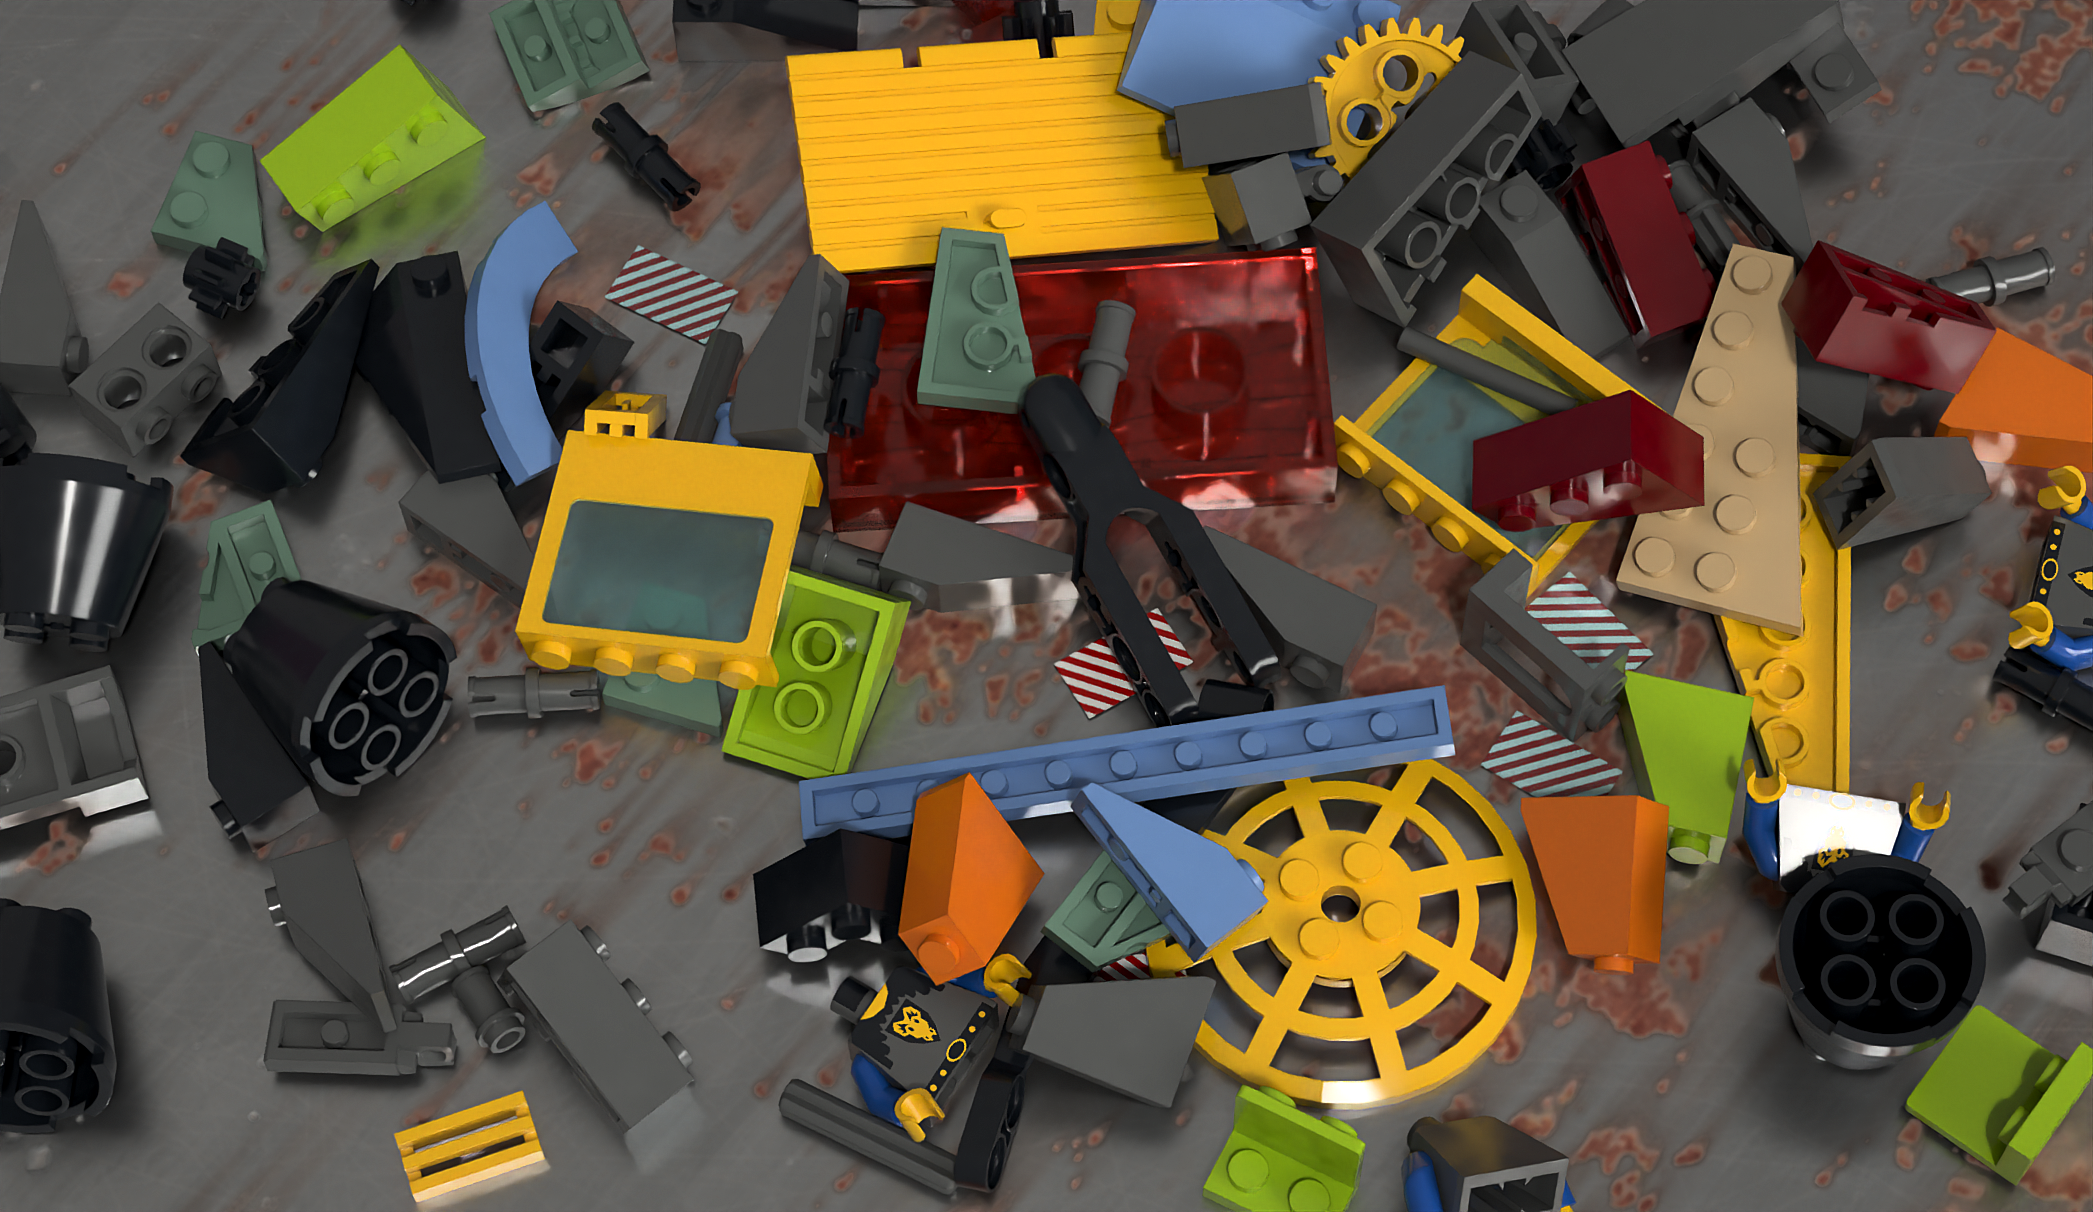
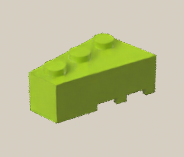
M399 44L259 161L294 210L320 231L324 232L486 137L450 88Z

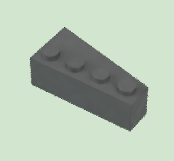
M1469 50L1310 224L1355 304L1404 328L1407 326L1417 310L1410 304L1411 300L1424 280L1432 283L1436 281L1447 261L1440 257L1459 226L1466 230L1470 228L1481 211L1478 206L1481 200V191L1489 179L1500 181L1542 115L1521 72Z

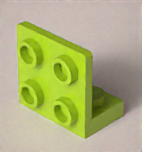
M1976 1005L1910 1094L1905 1103V1109L2017 1186L2093 1078V1049L2081 1041L2067 1061L2058 1054L2054 1055L1985 1007Z
M1242 1084L1235 1096L1233 1131L1203 1186L1202 1196L1234 1212H1346L1360 1184L1366 1144L1357 1138L1358 1134L1351 1126L1339 1119L1322 1116L1318 1120L1295 1109V1102L1274 1088L1261 1086L1256 1090Z

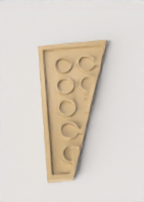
M1733 244L1673 415L1675 419L1704 437L1705 506L1639 514L1616 582L1619 590L1803 637L1797 336L1793 332V323L1781 305L1796 279V266L1794 257Z

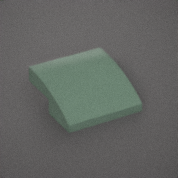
M512 0L489 13L527 106L532 112L580 101L611 90L650 71L620 0Z

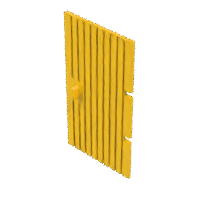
M1133 32L1053 37L1052 50L1054 58L1039 59L1037 39L920 46L916 50L918 67L904 68L901 48L785 56L812 255L821 254L840 273L935 266L942 227L1002 233L1005 236L1010 259L1212 243L1219 240V234L1214 215L1215 211L1202 177L1208 175V164L1183 168L1182 156L1170 157L1165 121L1176 119V117L1117 91Z

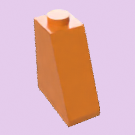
M1996 327L1995 335L1959 394H1955L1939 420L1934 437H1967L1979 461L2050 469L2073 466L2080 472L2092 473L2093 376Z
M970 772L922 792L916 800L898 935L936 986L987 965L1045 874Z
M1638 795L1521 798L1520 811L1568 954L1594 961V972L1610 975L1634 974V964H1660L1669 806Z

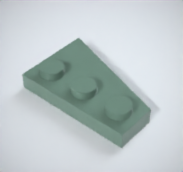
M942 227L917 389L918 404L1017 414L1019 398L1027 385L1036 376L1032 363L1030 344L1020 312L1019 297L1005 236L1002 233Z

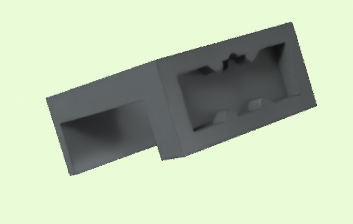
M1513 548L1469 589L1460 645L1563 736L1574 743L1589 728L1594 733L1601 731L1620 709L1621 704L1617 701V698L1628 678L1624 674L1630 648L1622 642L1595 669H1592L1524 610L1533 564ZM1504 637L1507 638L1562 688L1571 703V708L1566 706L1496 644Z

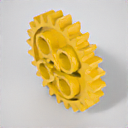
M1393 17L1382 20L1380 37L1370 24L1358 27L1360 45L1348 36L1338 39L1336 42L1343 58L1340 59L1330 54L1322 56L1319 61L1328 71V77L1315 76L1309 78L1307 82L1308 84L1323 83L1332 139L1331 145L1315 147L1308 153L1309 159L1327 157L1330 162L1329 165L1337 169L1344 179L1342 190L1369 161L1367 156L1372 147L1396 123L1397 116L1391 109L1409 104L1420 89L1425 75L1431 73L1434 76L1432 85L1408 109L1404 117L1406 120L1462 59L1458 54L1464 43L1463 37L1459 36L1451 39L1445 45L1442 44L1443 25L1441 24L1432 25L1425 32L1424 36H1421L1419 18L1415 17L1405 22L1400 34L1398 25ZM1390 58L1400 61L1407 72V81L1400 91L1390 88L1383 77V68ZM1354 107L1365 110L1371 120V130L1364 140L1355 138L1349 132L1347 126V117ZM1394 130L1393 132H1391V134L1388 136V138L1386 139V141L1393 135V133H1394L1396 130Z

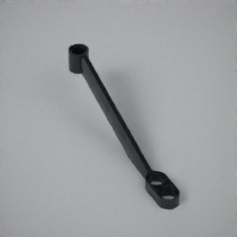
M1207 679L1200 693L1196 722L1274 711V693L1270 689ZM1237 787L1147 800L1142 807L1202 835ZM1044 935L1023 964L1032 973L1031 978H1019L1015 990L1020 994L1027 995L1031 985L1093 982L1102 969L1091 972ZM1009 1006L994 1056L979 1081L959 1143L954 1168V1178L957 1186L986 1193L994 1192L1000 1181L1024 1103L1026 1074L1028 1068L1035 1060L1007 1048L1013 1034L1006 1031V1023L1012 1008L1011 1006Z

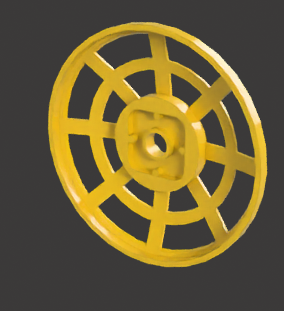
M1433 759L1401 763L1406 765L1407 768L1392 791L1380 786L1355 781H1320L1312 783L1310 777L1283 780L1285 791L1274 794L1251 808L1230 828L1225 836L1207 829L1201 836L1227 848L1236 861L1243 859L1255 869L1261 880L1264 881V891L1262 893L1268 899V902L1261 909V913H1258L1195 963L1179 943L1166 947L1165 940L1145 948L1151 978L1176 977V972L1212 958L1218 972L1232 992L1252 1011L1263 1017L1245 1053L1226 1042L1206 1021L1202 1020L1193 1047L1213 1066L1239 1083L1256 1090L1261 1086L1274 1088L1290 1097L1297 1105L1317 1109L1362 1110L1400 1103L1436 1089L1466 1070L1496 1041L1515 1013L1530 976L1537 938L1536 899L1527 863L1511 830L1490 802L1461 776ZM1432 778L1457 793L1478 813L1495 836L1503 853L1502 856L1467 860L1461 847L1447 828L1426 809L1416 804ZM1326 799H1351L1380 806L1381 809L1366 834L1347 830L1330 831L1319 801ZM1293 808L1304 838L1288 847L1278 858L1244 844L1247 838L1263 823L1279 813ZM1405 820L1413 823L1432 840L1447 864L1411 872L1402 857L1389 847ZM1513 881L1517 897L1518 933L1512 964L1503 982L1470 960L1474 951L1479 925V899L1476 886ZM1457 890L1459 924L1456 940L1452 948L1418 929L1420 897ZM1344 895L1351 898L1357 904L1359 913L1350 921L1336 922L1324 914L1321 906L1331 896ZM1267 940L1269 947L1278 960L1289 969L1274 997L1266 993L1247 975L1235 958L1234 950ZM1407 954L1438 972L1436 977L1417 995L1401 1005L1389 1009L1380 978L1398 966ZM1312 983L1335 988L1354 987L1363 1017L1328 1018L1308 1014L1298 1009ZM1456 984L1490 1005L1481 1021L1456 1045L1429 1062L1406 1070L1396 1031L1410 1026L1429 1014L1451 993ZM1287 1030L1301 1036L1326 1041H1359L1369 1039L1380 1078L1364 1081H1322L1288 1074L1271 1067L1270 1064Z

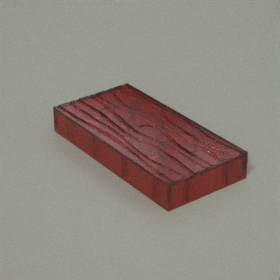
M1316 247L1279 249L1267 252L1262 250L1011 266L1018 292L1024 329L1030 344L1036 378L1047 373L1063 374L1079 386L1082 373L1078 369L1080 353L1089 347L1098 303L1104 300L1119 301L1128 304L1136 311L1125 353V358L1129 362L1126 379L1118 384L1109 429L1118 440L1144 486L1193 511L1335 502L1338 462ZM935 270L845 276L849 280L846 311L853 307H859V320H863L864 308L876 310L884 315L885 326L882 328L876 365L880 368L879 383L875 388H871L864 423V435L861 438L851 439L849 436L851 427L848 426L845 438L829 434L827 462L833 532L895 529L906 501L975 524L1071 519L1053 488L1040 459L1023 432L1018 414L918 404L917 389Z

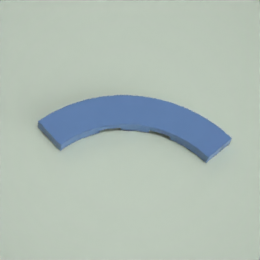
M546 201L525 211L492 241L493 243L486 256L474 271L465 310V350L471 381L478 382L480 394L486 411L481 414L484 426L500 460L516 487L556 468L559 465L563 450L547 420L537 394L529 354V326L535 298L543 281L554 268L567 262L578 250Z

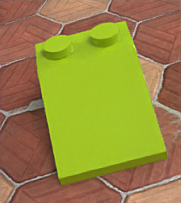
M791 564L770 651L779 673L777 687L756 685L753 689L738 690L721 751L808 779L850 774L893 666L911 601Z

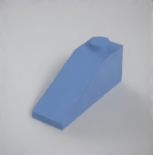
M1091 782L1081 789L1070 806L1194 963L1254 918L1268 902V899L1262 893L1264 885L1260 876L1247 861L1243 859L1236 861L1227 848Z

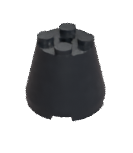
M29 453L28 459L19 461L18 465L3 466L4 458L0 457V625H3L5 628L3 638L23 644H41L43 642V635L69 638L68 646L73 649L90 652L107 651L108 640L122 636L170 517L174 486L168 480L160 477H151L150 485L138 482L135 475L127 472L128 465L94 458L51 453Z
M285 577L276 578L265 587L261 595V601L249 613L240 630L229 637L223 649V659L231 666L235 681L297 766L306 776L322 788L340 796H357L362 785L370 783L386 772H390L395 777H398L407 770L436 736L453 700L452 697L445 693L449 674V663L455 660L457 655L452 641L445 632L416 613L312 581L298 580L292 582Z
M1866 854L1852 856L1829 864L1827 870L1807 882L1794 898H1791L1778 929L1775 948L1776 968L1796 1029L1803 1040L1805 1049L1813 1057L1848 1069H1877L1891 1063H1897L1905 1057L1942 1041L1968 1015L1984 980L1986 969L1984 936L1972 907L1966 909L1961 900L1948 887L1931 876L1932 869L1915 861L1892 855Z
M0 898V1131L13 1133L55 1131L57 1120L72 1117L83 1112L96 1117L111 1100L117 1061L101 945L97 936L91 930V917L79 909L62 908L52 910L36 906H22L14 900Z

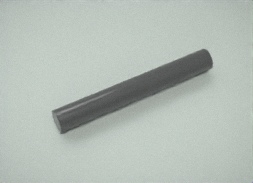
M1405 327L1398 341L1397 349L1548 415L1575 408L1577 405V399L1411 327Z

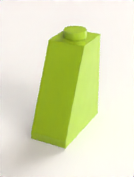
M1626 670L1625 675L1628 678L1620 692L1618 702L1621 706L1618 714L1640 796L1669 806L1667 852L1672 858L1688 864H1702L1706 861L1719 863L1727 840L1754 697Z

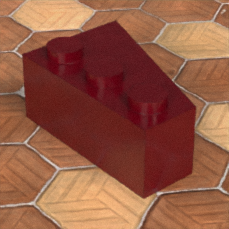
M1649 140L1580 165L1554 193L1561 209L1574 206L1587 233L1579 235L1578 241L1586 256L1598 252L1609 278L1608 281L1604 282L1603 287L1630 334L1629 337L1636 350L1704 325L1718 289L1711 272L1707 268L1701 269L1693 246L1696 244L1693 225L1685 212H1678L1670 193L1673 185L1670 169L1660 154H1654Z
M1820 240L1816 242L1781 303L1794 325V334L1804 341L1815 361L1912 383L1919 388L1929 391L1934 388L1959 394L1997 331L1977 302Z
M1632 390L1473 440L1472 509L1495 522L1501 529L1506 531L1524 532L1533 528L1705 506L1704 437Z

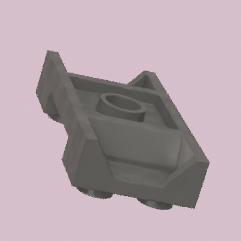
M110 665L0 697V751H10L16 754L13 767L5 774L0 775V830L77 807L81 808L86 817L148 799L121 687Z

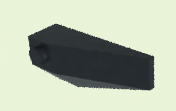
M458 251L427 255L419 259L395 264L373 291L354 361L359 375L365 383L369 381L379 395L383 408L389 416L393 415L406 433L408 442L439 484L502 471L500 458L481 417L486 408L480 394L478 382L471 381L468 372L465 350V310L468 290Z
M372 258L335 273L288 325L287 331L294 338L284 341L267 356H261L248 370L256 378L253 384L234 402L229 398H223L211 411L180 455L188 465L264 494H269L292 485L295 488H300L318 474L323 466V462L319 458L335 435L380 267Z

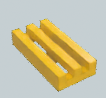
M605 390L585 409L584 435H597L610 424L609 436L622 437L635 425L634 438L648 439L666 420L667 395ZM617 406H622V410H617Z
M523 1090L394 1133L416 1203L545 1159ZM517 1115L518 1119L415 1153L416 1149ZM521 1135L524 1137L525 1143L426 1177L422 1176L421 1169L459 1156L464 1157L482 1151L486 1147Z

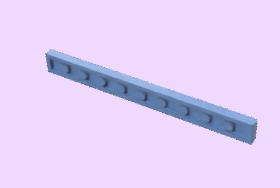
M1445 685L799 781L803 841L808 846L840 828L880 839L912 835L916 800L920 794L968 772L973 775L1006 821L1072 812L1073 810L1070 806L1081 789L1091 782L1132 802H1140L1455 755Z

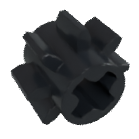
M1013 0L1015 15L1002 16L1003 40L1037 39L1039 59L1054 58L1052 50L1053 37L1075 36L1072 10L1059 11V0Z
M1540 117L1505 171L1508 179H1511L1527 170L1544 192L1549 191L1562 184L1573 171L1571 162L1575 160L1571 151L1578 145L1563 122L1553 126L1549 119L1544 120Z
M221 237L216 249L200 245L193 251L184 269L183 284L186 288L192 290L188 298L196 302L197 309L223 319L228 306L243 311L251 304L260 285L261 273L258 268L252 266L255 257L247 254V247Z

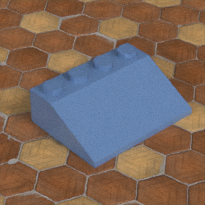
M1141 0L1117 91L1175 117L1174 106L1308 84V79L1311 77H1328V71L1319 61L1322 56L1330 54L1340 59L1343 58L1336 42L1338 39L1348 36L1360 45L1358 27L1370 24L1380 37L1382 20L1394 17L1397 23L1401 6L1389 0ZM1354 107L1347 117L1349 132L1354 137H1356L1366 113L1365 110L1359 107ZM1315 147L1288 151L1294 170L1302 167L1329 165L1330 162L1327 157L1309 159L1308 153Z

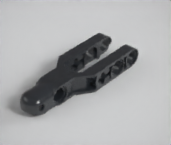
M1047 373L1035 378L1027 385L1019 398L1017 414L1023 432L1040 459L1053 488L1076 526L1071 581L1156 728L1196 722L1199 707L1105 543L1111 522L1121 513L1147 527L1186 597L1191 594L1193 595L1217 638L1212 642L1217 651H1225L1242 681L1248 686L1264 688L1265 685L1273 684L1280 680L1282 676L1281 667L1273 648L1194 511L1142 484L1112 431L1098 420L1082 390L1072 379L1063 374Z

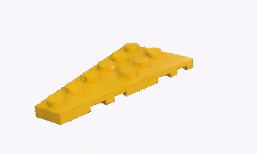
M1800 453V554L1802 559L1801 604L1803 637L1713 614L1740 695L1754 697L1750 724L1768 777L1775 772V760L1778 758L1782 760L1787 784L1849 794L1851 547L1837 550L1813 493L1851 459V456Z

